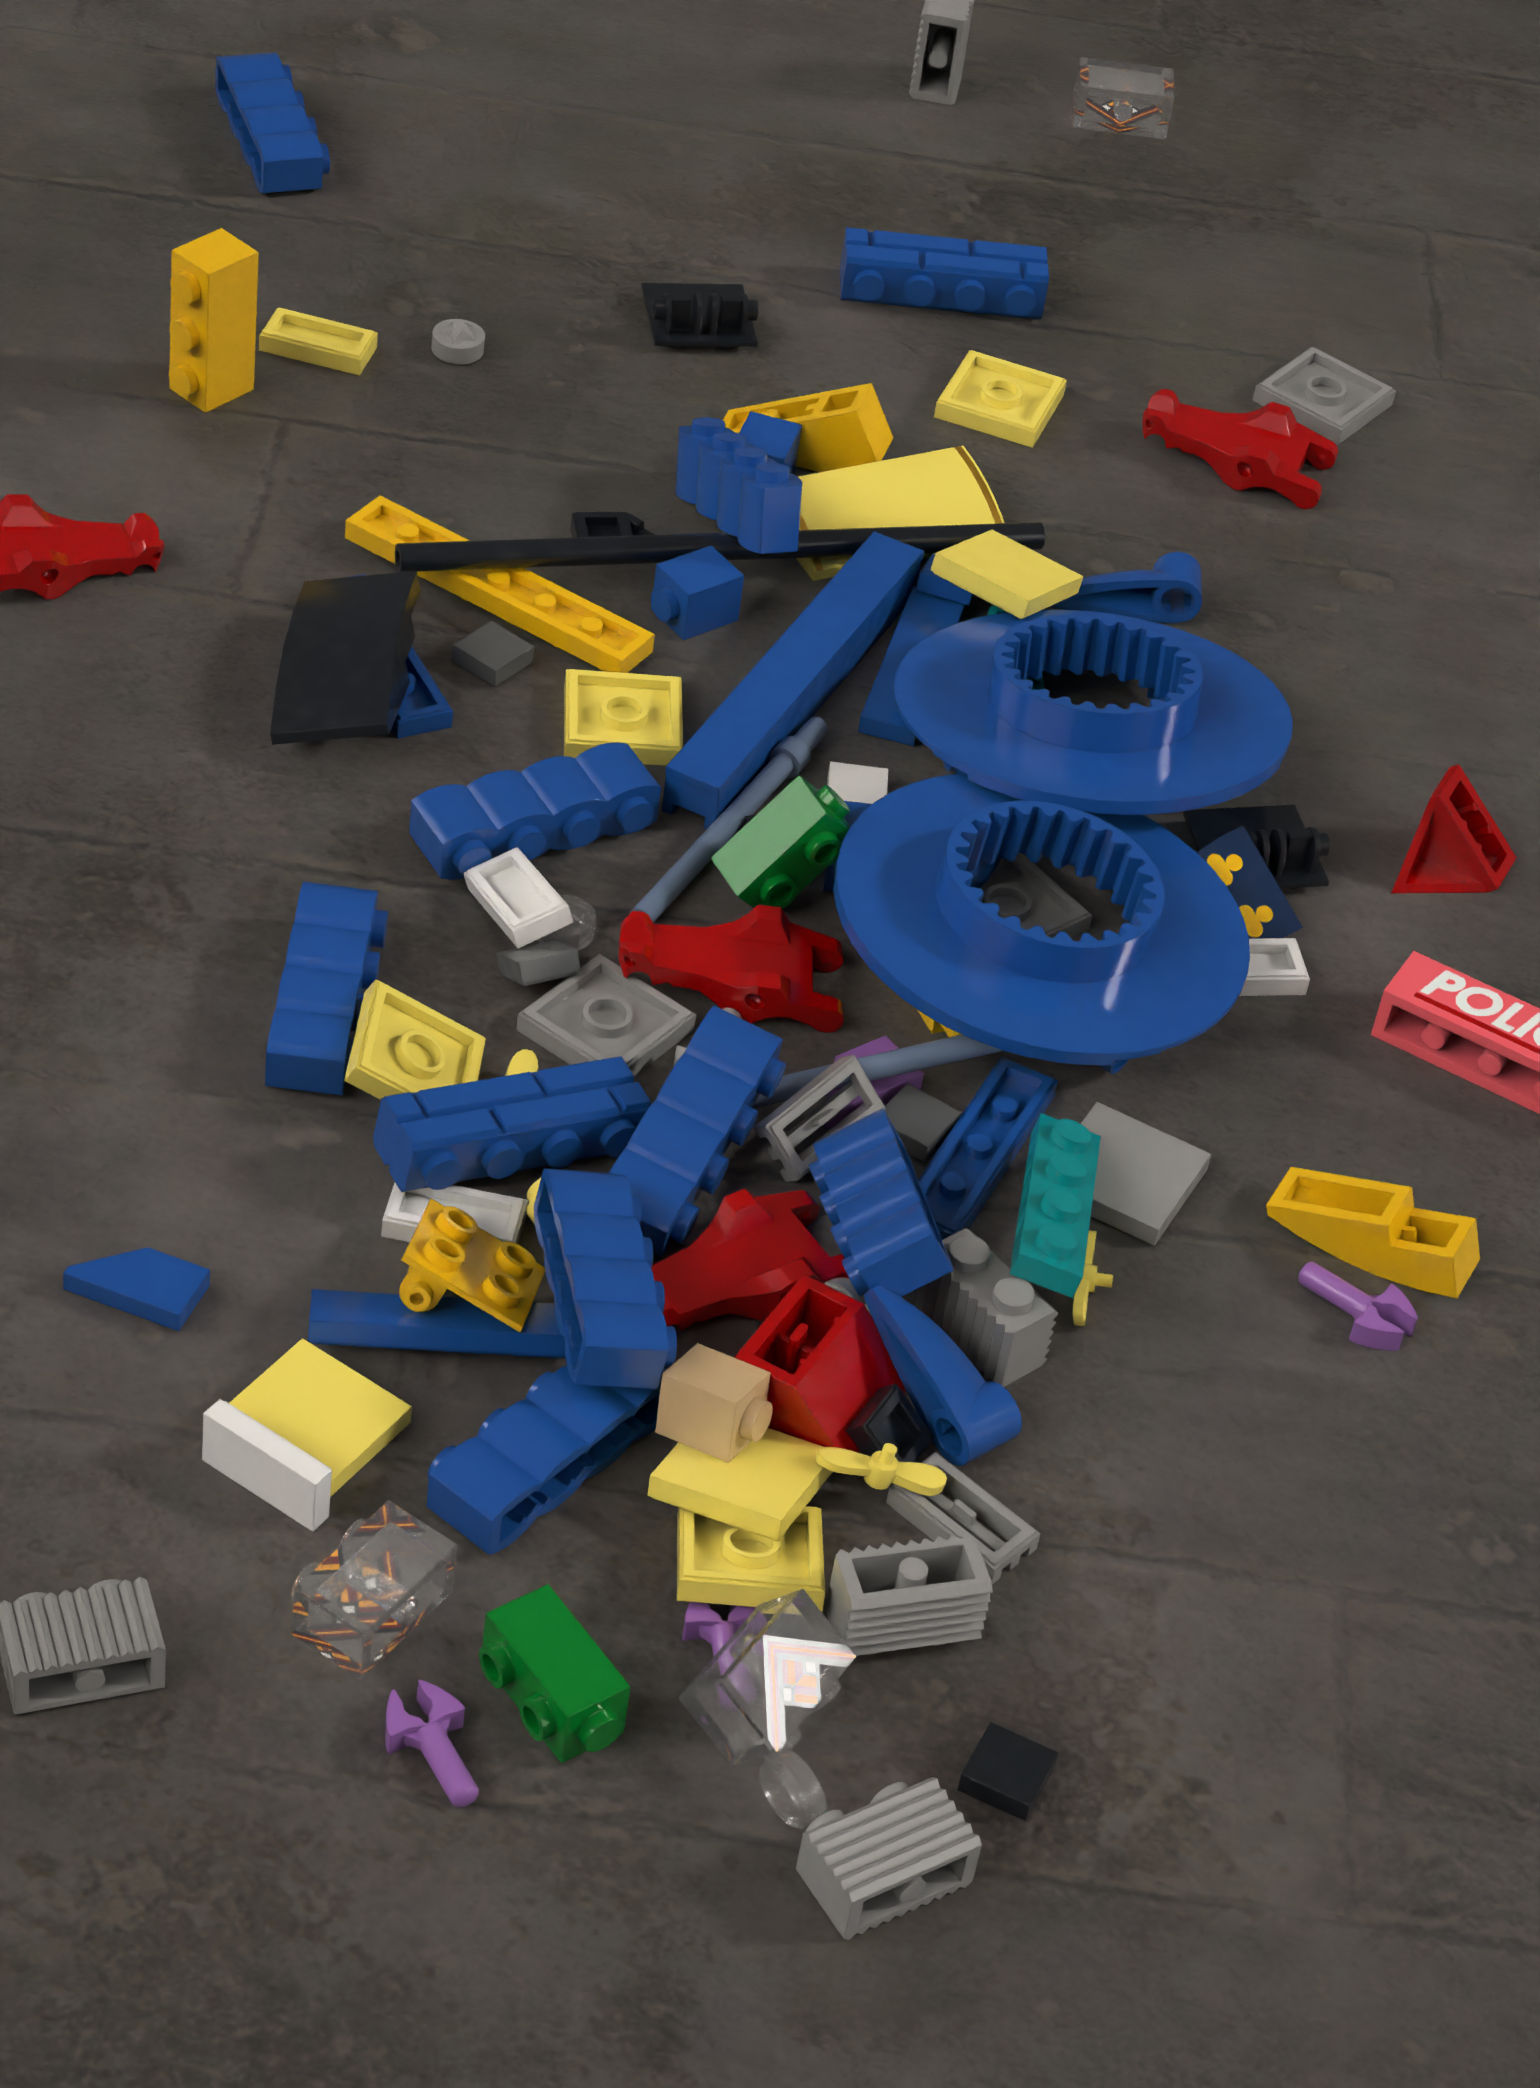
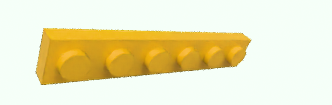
M381 495L346 519L345 539L394 564L395 546L397 543L470 541ZM525 568L417 572L418 577L424 578L602 671L628 673L653 652L654 633Z

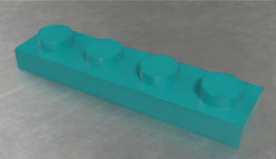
M1040 1113L1032 1130L1009 1271L1010 1275L1073 1298L1083 1278L1101 1140L1100 1135L1090 1132L1085 1126L1074 1120H1058Z

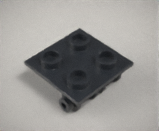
M641 284L654 346H667L673 349H683L688 346H715L722 349L757 347L758 342L752 321H757L758 302L757 300H748L743 284Z
M1295 805L1195 809L1183 812L1198 851L1218 837L1244 826L1280 889L1329 885L1328 877L1319 860L1320 856H1327L1329 853L1330 841L1326 832L1318 833L1315 827H1307L1305 829Z

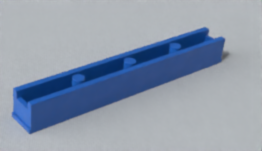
M874 531L667 764L661 811L672 815L680 806L704 816V829H707L769 763L770 752L779 742L787 736H794L817 713L903 612L912 587H917L924 551Z

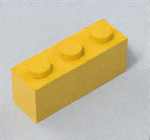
M223 228L172 249L169 389L205 413L254 390L259 252Z

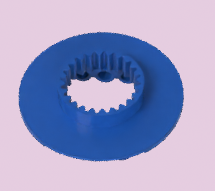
M1041 610L1023 619L1006 612L963 621L933 633L914 646L901 660L893 685L894 702L900 717L909 730L930 748L935 756L943 760L944 767L948 772H955V774L966 773L968 774L967 779L969 781L1017 799L1055 803L1090 813L1119 815L1174 813L1199 809L1239 797L1270 779L1280 768L1281 762L1288 752L1292 737L1293 719L1283 694L1267 676L1248 661L1222 646L1186 631L1143 619L1109 613L1078 610ZM1062 669H1069L1076 675H1082L1086 670H1093L1100 677L1113 673L1117 674L1118 679L1123 682L1132 679L1138 680V687L1142 689L1148 688L1147 698L1152 699L1150 700L1149 707L1138 703H1130L1129 709H1122L1116 704H1108L1104 709H1100L1089 701L1080 705H1074L1071 703L1070 698L1066 696L1056 699L1050 698V691L1047 689L1032 690L1033 682L1026 679L1027 677L1040 679L1042 678L1043 671L1055 676L1061 675Z
M961 773L925 779L890 792L860 814L849 828L841 844L835 867V883L833 887L835 904L841 924L851 944L863 961L883 983L923 1014L966 1037L1000 1050L1056 1063L1098 1065L1110 1074H1115L1126 1065L1129 1059L1160 1054L1163 1050L1184 1044L1196 1038L1217 1024L1231 1010L1238 999L1248 974L1250 961L1249 937L1240 909L1227 886L1212 867L1191 847L1166 828L1144 815L1090 813L1055 803L1021 800L973 783L967 779L968 774ZM1022 853L1031 862L1038 863L1042 857L1050 858L1053 866L1060 869L1067 864L1074 866L1075 874L1080 878L1094 876L1097 878L1095 884L1097 889L1113 890L1111 901L1113 904L1124 905L1122 917L1130 921V924L1123 923L1118 934L1105 930L1100 941L1089 933H1083L1080 941H1073L1066 932L1059 931L1054 938L1046 936L1043 928L1036 925L1028 930L1021 928L1020 918L1016 916L1006 918L998 916L999 905L981 902L984 894L981 887L992 876L1001 858L1015 861L1017 854Z

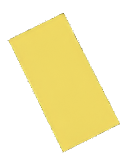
M279 307L259 335V351L360 376L377 349L378 332Z

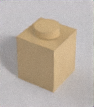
M697 1343L662 1373L655 1433L729 1463L751 1441L758 1442L770 1424L773 1408L772 1404L767 1401L771 1372Z

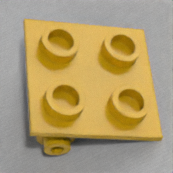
M431 1198L401 1258V1261L409 1265V1268L401 1282L399 1295L403 1304L410 1310L426 1312L433 1309L445 1291L449 1289L520 1332L544 1276L545 1267L538 1264L533 1255L524 1247L514 1242H502L479 1228L476 1221L465 1211L453 1206L445 1207Z

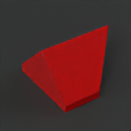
M1460 764L1449 767L1429 798L1391 894L1492 892L1498 890L1515 862L1516 855Z

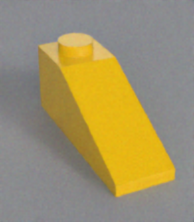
M872 383L730 409L723 419L725 427L738 434L750 411L801 424L802 429L796 466L817 472L882 461L893 440V435Z

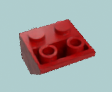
M805 1274L801 1276L734 1357L771 1372L767 1401L772 1404L773 1411L768 1428L823 1447H837L861 1453L846 1432V1429L880 1387L896 1383L904 1395L908 1396L877 1330L873 1317L865 1305Z

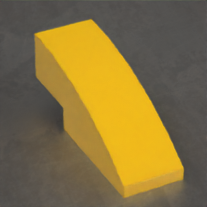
M1290 1167L1266 1204L1268 1216L1307 1242L1371 1274L1417 1290L1458 1299L1480 1260L1476 1218L1414 1208L1412 1187Z

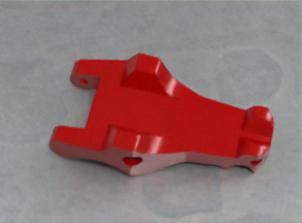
M1163 388L1151 396L1148 407L1145 408L1143 413L1142 428L1145 440L1149 435L1157 434L1165 440V447L1167 449L1180 448L1183 452L1203 458L1230 488L1239 491L1250 487L1273 489L1287 497L1301 509L1315 507L1322 494V487L1318 481L1300 473L1305 460L1307 459L1317 469L1327 470L1335 464L1339 452L1337 445L1333 441L1298 423L1289 406L1270 402L1264 407L1249 413H1222L1182 404L1179 402L1174 391Z
M7 494L0 501V592L10 589H26L38 593L45 599H56L90 576L99 574L114 575L117 572L130 576L136 567L144 564L152 566L155 573L161 562L165 543L162 539H159L157 524L146 513H135L124 523L76 521L44 511L27 494Z
M758 905L738 920L708 927L654 924L649 915L641 911H632L621 923L618 958L623 976L626 979L633 972H644L650 976L653 985L669 983L674 987L700 991L719 1008H733L737 1010L742 1019L751 1024L765 1018H792L808 1024L823 1033L834 1032L843 1025L844 1006L838 998L813 992V967L821 972L830 973L842 966L843 947L838 939L790 922L781 907Z
M744 1188L725 1196L710 1225L689 1247L652 1265L654 1281H661L664 1286L665 1303L663 1315L666 1326L676 1324L683 1331L695 1322H704L724 1314L740 1315L764 1322L803 1274L821 1283L840 1277L849 1278L842 1264V1260L845 1259L844 1256L840 1254L829 1257L805 1227L815 1220L820 1210V1207L810 1194L805 1190H797L755 1197Z

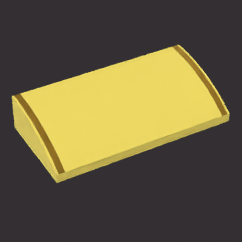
M963 445L798 476L802 481L799 530L1005 523L985 477ZM935 553L923 554L922 559L930 558ZM852 556L796 559L810 578L816 581L834 577Z

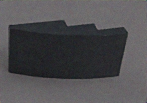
M417 571L304 581L292 613L281 657L270 730L272 745L387 735L390 733L410 683L405 661L415 639L411 615L421 593Z

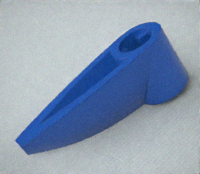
M1167 553L1157 560L1153 570L1121 571L1084 577L1078 594L1050 607L1063 610L1116 614L1151 622H1186L1194 618L1201 609V567L1196 558L1188 553Z
M882 1285L873 1287L863 1294L881 1339L918 1415L933 1434L934 1438L932 1441L948 1462L956 1466L966 1465L1018 1436L1021 1432L1022 1420L1019 1408L1009 1391L994 1381L986 1382L963 1351L934 1321L915 1306Z

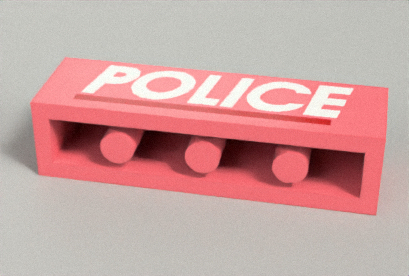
M1413 951L1383 991L1371 1036L1540 1114V1008Z

